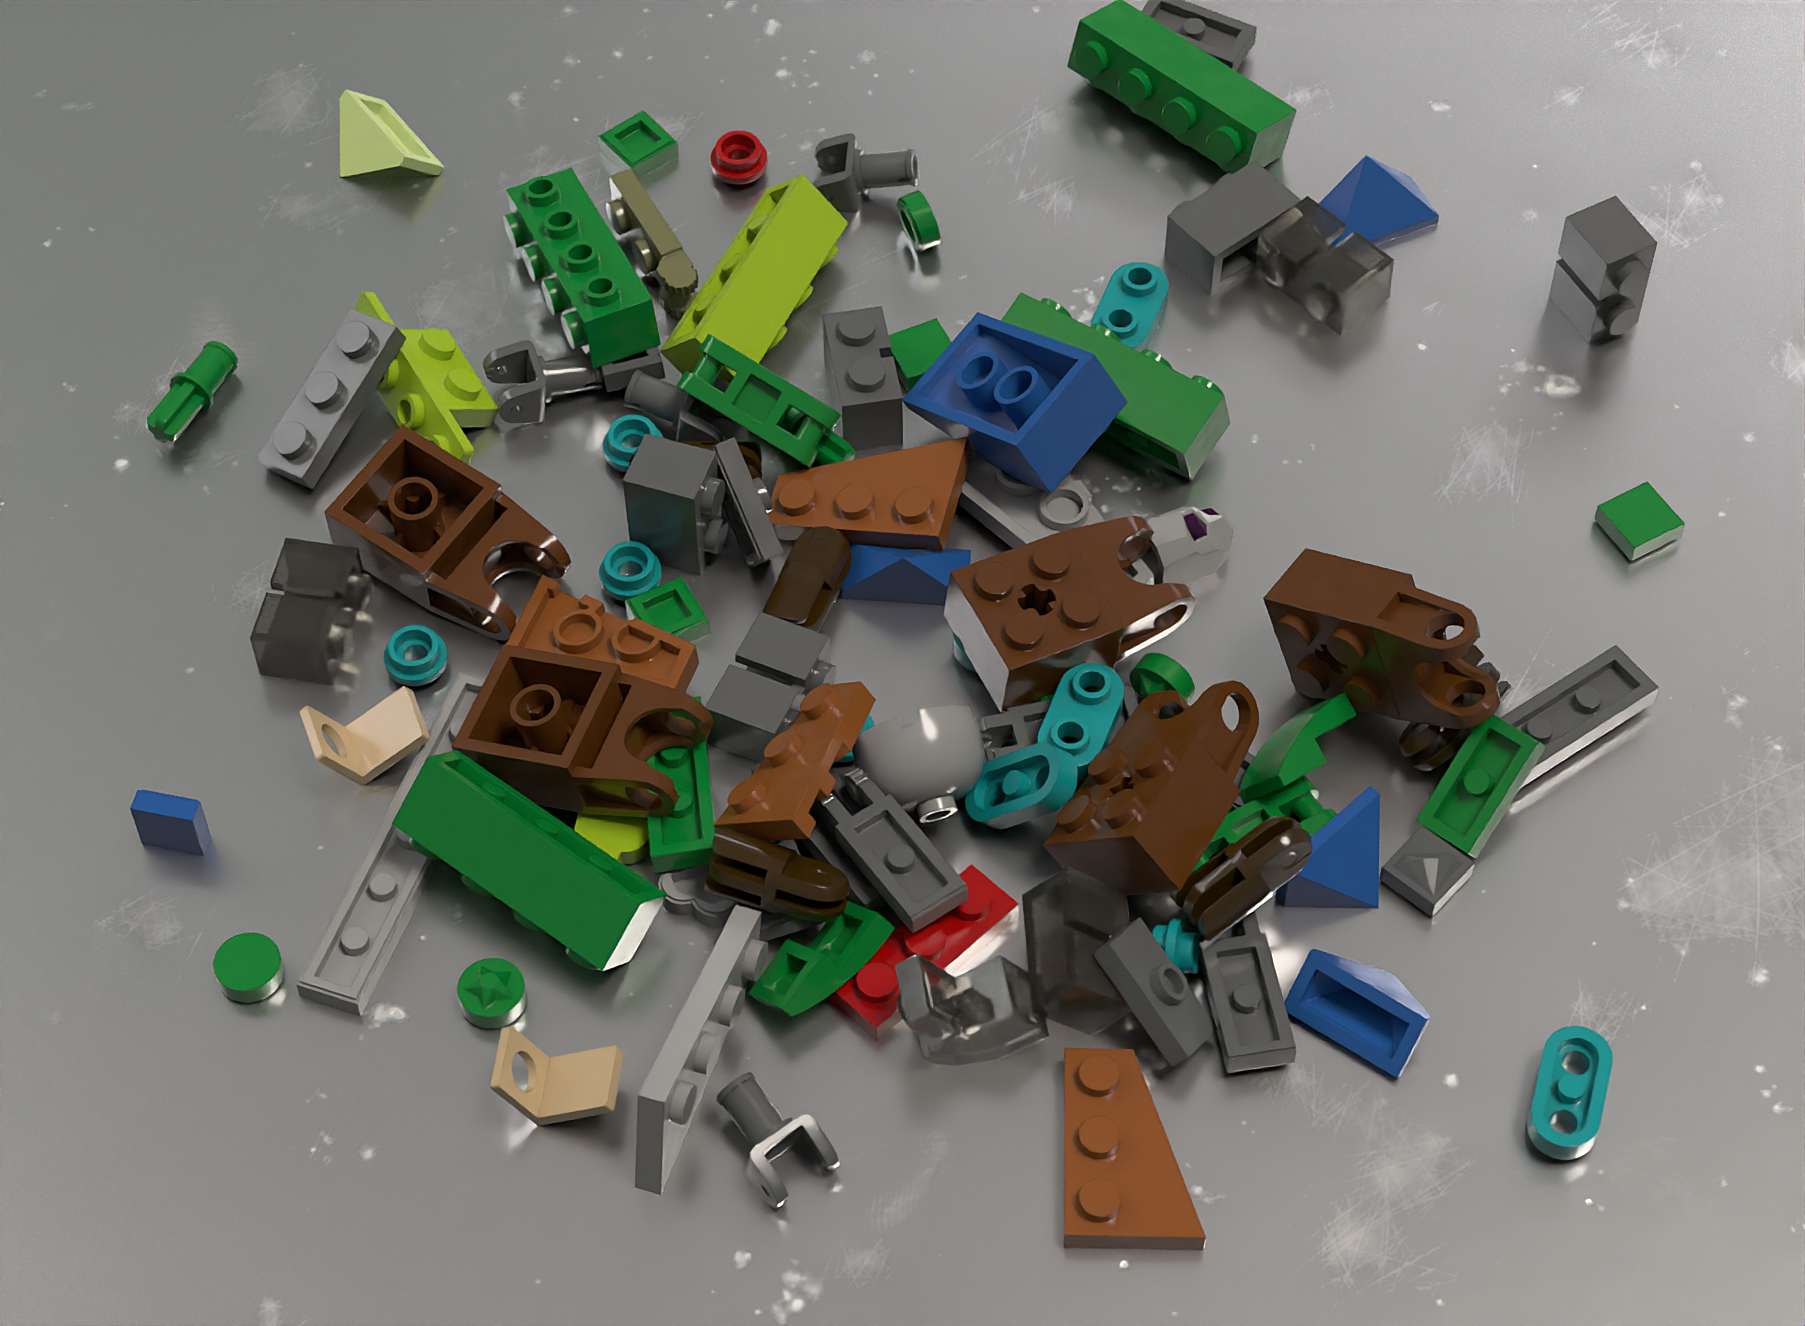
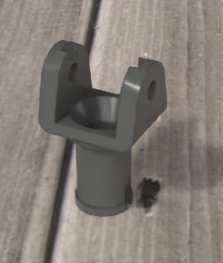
M853 133L824 139L816 146L815 158L818 162L817 166L823 171L833 174L816 179L813 185L838 212L857 213L861 211L864 195L869 193V189L905 185L917 186L919 183V163L914 148L904 151L866 154L864 149H859Z
M528 340L497 348L490 352L483 361L486 377L491 382L497 384L526 383L506 390L497 399L499 403L497 409L500 418L508 423H539L544 421L545 404L551 402V396L602 389L601 366L593 368L586 354L545 361L542 356L537 355L534 344Z
M640 370L634 372L625 393L623 406L632 407L672 422V429L677 431L676 441H724L725 436L716 426L697 417V415L701 411L717 416H726L673 384L646 375ZM719 377L712 384V386L725 393L730 383Z
M747 1072L724 1087L717 1095L716 1101L725 1108L751 1143L748 1150L750 1157L746 1168L747 1179L771 1207L777 1209L787 1202L786 1198L789 1195L770 1161L795 1144H798L815 1166L825 1174L839 1166V1158L834 1147L811 1115L802 1114L794 1120L793 1118L784 1119L755 1081L756 1078L752 1072Z

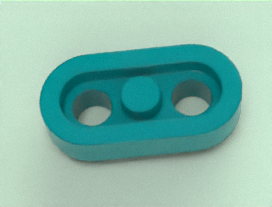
M1132 262L1119 267L1111 276L1092 317L1090 326L1096 323L1108 328L1119 337L1122 344L1140 353L1143 349H1148L1168 303L1169 281L1166 274L1157 266L1145 262Z
M1082 663L1072 667L1063 675L1040 727L1037 743H1049L1070 753L1077 764V781L1083 780L1088 776V767L1097 754L1107 748L1121 715L1124 685L1120 676L1110 667L1099 663ZM1084 688H1095V689H1099L1100 691L1095 692V693H1090V692H1087V691H1085V690H1083V689H1084ZM1071 736L1072 738L1078 739L1080 741L1077 743L1069 744L1063 742L1061 739L1063 737Z
M1044 742L991 759L983 763L979 780L971 792L965 796L966 810L972 819L995 829H1005L1053 813L1063 807L1076 790L1078 776L1076 761L1070 753Z
M1567 1026L1558 1029L1547 1039L1541 1056L1527 1121V1130L1533 1144L1544 1154L1556 1159L1569 1160L1586 1154L1594 1145L1600 1128L1613 1064V1055L1607 1041L1592 1029L1582 1026ZM1566 1064H1576L1585 1073L1581 1075L1569 1073L1563 1066ZM1556 1122L1565 1123L1571 1127L1573 1133H1559L1551 1127V1124Z

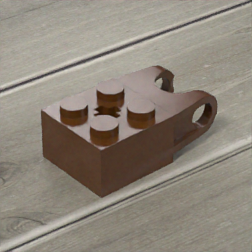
M403 424L324 511L334 551L431 612L495 640H508L516 626L517 618L511 608L502 601L496 590L492 588L497 579L514 571H528L538 576L544 575L558 579L571 567L570 556L557 537L504 494L501 484Z
M1121 517L1063 530L950 571L943 615L1001 713L1007 711V708L1021 706L1055 693L1063 675L1076 665L1099 663L1114 670L1116 662L1170 634L1181 626L1193 613L1197 605V599L1186 584H1144L1133 580L1124 572L1151 547V539L1155 532L1143 517Z
M1305 548L1263 598L1295 690L1308 697L1328 700L1345 692L1352 707L1361 712L1376 713L1400 721L1404 720L1451 729H1466L1477 726L1488 720L1500 705V693L1493 678L1482 669L1476 668L1460 658L1468 654L1469 649L1480 638V627L1477 617L1471 609L1460 603L1416 588L1412 574ZM1448 626L1464 628L1456 637L1447 639L1446 628ZM1464 693L1484 695L1478 703L1469 707L1458 708L1451 705L1454 699Z
M504 644L451 747L453 751H460L535 804L585 814L657 818L671 814L680 796L676 792L674 781L646 762L655 753L673 746L685 747L705 741L714 723L708 709L689 694L623 673L619 664ZM670 712L681 714L690 720L674 716Z
M1234 680L1213 684L1206 689L1191 706L1187 704L1179 694V691L1163 690L1151 693L1141 701L1107 748L1094 757L1088 767V776L1075 796L1060 809L1057 815V824L1043 844L1089 898L1181 891L1241 792L1233 781L1256 736L1259 726V711L1251 691L1241 682ZM1228 696L1235 701L1239 712L1238 724L1233 731L1226 726L1222 717V707ZM1164 704L1171 708L1174 717L1159 719V712Z

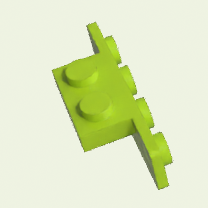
M374 292L360 293L353 308L354 310L395 326ZM399 329L407 339L375 388L399 427L403 424L461 461L469 464L473 457L474 449L460 427H490L498 413V406L448 329Z

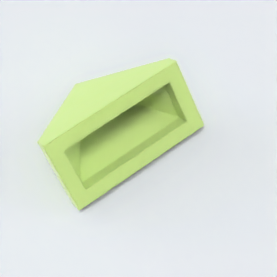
M345 89L340 97V178L440 175L444 166L385 100Z

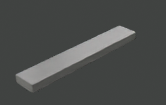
M459 672L428 731L429 741L421 745L296 984L300 997L356 1015H362L440 861L417 852L409 844L410 837L391 823L426 758L453 751L451 746L486 680L485 678Z

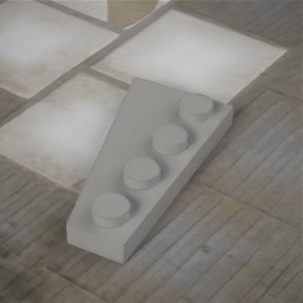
M972 453L958 505L1012 548L1063 530L1108 521L1102 517L1092 504L1093 496L1080 479L1074 481L1069 474L1052 493L1012 478L976 453ZM1141 557L1124 571L1135 581L1154 585L1155 575Z
M735 905L638 1093L635 1188L659 1195L662 1194L709 1077L714 1070L730 1028H734L740 1017L749 980L757 981L762 973L767 957L768 943L760 940V911Z

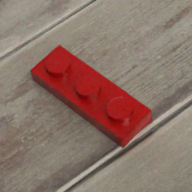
M971 864L959 874L968 887L967 901L915 933H912L903 922L889 935L870 960L851 979L829 996L830 1001L876 1041L882 1038L1019 918V903L974 865Z

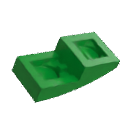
M1345 692L1294 716L1275 731L1263 744L1253 758L1239 787L1241 791L1239 795L1243 803L1282 788L1327 762L1315 738L1357 715Z
M847 901L845 912L835 920L826 922L809 947L786 939L748 994L757 1001L793 1017L824 1000L851 979L879 950L895 927L879 913Z

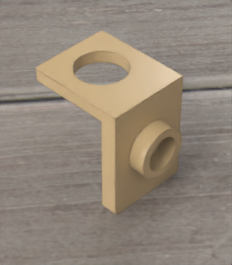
M405 686L392 693L347 726L341 725L308 705L299 711L315 759L362 786L430 739L414 693ZM322 731L333 741L339 755L328 745Z
M505 1027L501 1030L490 1087L537 1126L611 1113L615 1108L624 1052L616 1045L549 1057L514 1027ZM516 1053L523 1058L528 1070V1084L524 1091L518 1088L512 1074V1061Z

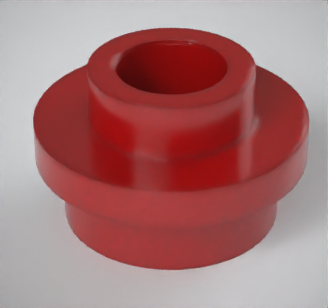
M742 130L731 131L722 135L717 140L710 155L713 173L722 181L731 184H745L758 179L766 171L768 165L765 147L754 134Z

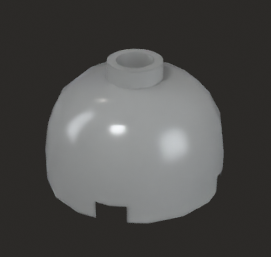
M949 704L917 710L920 721L899 727L897 717H894L864 731L858 736L851 750L854 757V767H859L860 770L863 769V772L867 773V777L871 778L885 795L891 794L908 815L917 814L920 822H933L954 814L957 811L955 801L970 793L979 780L985 756L978 722L975 721L972 709L968 705Z

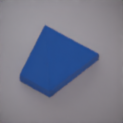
M1365 155L1309 214V222L1336 260L1437 224L1439 220V214L1411 176L1368 155Z
M849 544L852 552V564L842 587V599L945 606L950 571L969 565L971 562V550L944 548V551Z
M1369 786L1311 837L1312 853L1308 863L1298 874L1276 890L1275 899L1284 907L1379 909V792Z
M1317 949L1310 950L1284 1001L1287 1013L1396 1078L1402 1075L1432 1018L1393 973Z

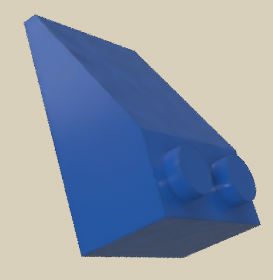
M979 312L975 314L903 398V403L909 410L953 439L968 437L974 453L1012 478L1052 493L1060 482L1070 474L1076 463L1097 438L1108 429L1113 419L1128 403L1094 353Z

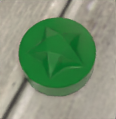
M1161 653L1145 654L1129 675L1134 691L1142 700L1151 693L1174 690L1179 691V694L1188 704L1195 694L1194 682L1187 670L1171 657ZM1166 704L1162 706L1160 712L1174 715L1169 706Z
M486 958L471 964L461 974L457 984V995L463 1015L472 1024L482 1028L506 1026L515 1021L526 1006L527 992L523 975L513 963L504 959Z

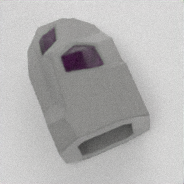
M1184 506L1158 516L1147 515L1144 517L1155 533L1151 539L1150 549L1141 558L1155 575L1154 585L1162 583L1190 584L1217 572L1229 556L1234 526L1225 513L1218 511L1217 508L1204 507L1197 509L1196 507Z

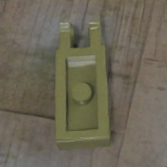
M626 169L609 176L612 201L606 203L609 221L618 235L626 233L632 242L633 255L640 270L645 275L653 273L662 286L659 291V303L664 310H667V314H670L671 318H676L678 321L683 317L698 292H695V288H698L699 283L698 273L683 250L682 244L633 171Z

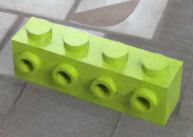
M803 174L766 189L661 348L660 353L682 375L686 370L691 373L703 355L699 348L707 335L710 334L755 362L760 363L765 353L777 345L786 334L787 327L784 323L791 312L803 304L812 293L813 286L810 283L818 270L827 265L838 252V246L835 243L848 222ZM723 366L717 377L731 383L736 372Z

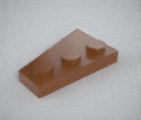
M968 437L779 474L771 496L772 512L767 513L778 539L797 540L802 533L811 528L828 526L841 531L849 544L944 551L973 453Z
M544 575L541 576L506 645L619 664L623 673L674 688L686 693L699 665L696 645L638 618L628 621L618 618L605 611L603 602L586 594L581 599H577L562 592L559 582Z
M861 681L840 684L824 683L810 691L800 704L801 712L786 731L777 735L766 746L764 750L766 758L751 777L743 780L731 791L727 799L729 805L715 822L714 826L716 828L724 827L765 841L808 839L816 824V821L808 812L815 798L819 801L828 798L836 783L834 777L829 773L832 763L851 752L876 701Z
M1064 1048V1248L1205 1251L1206 1235L1134 1050Z

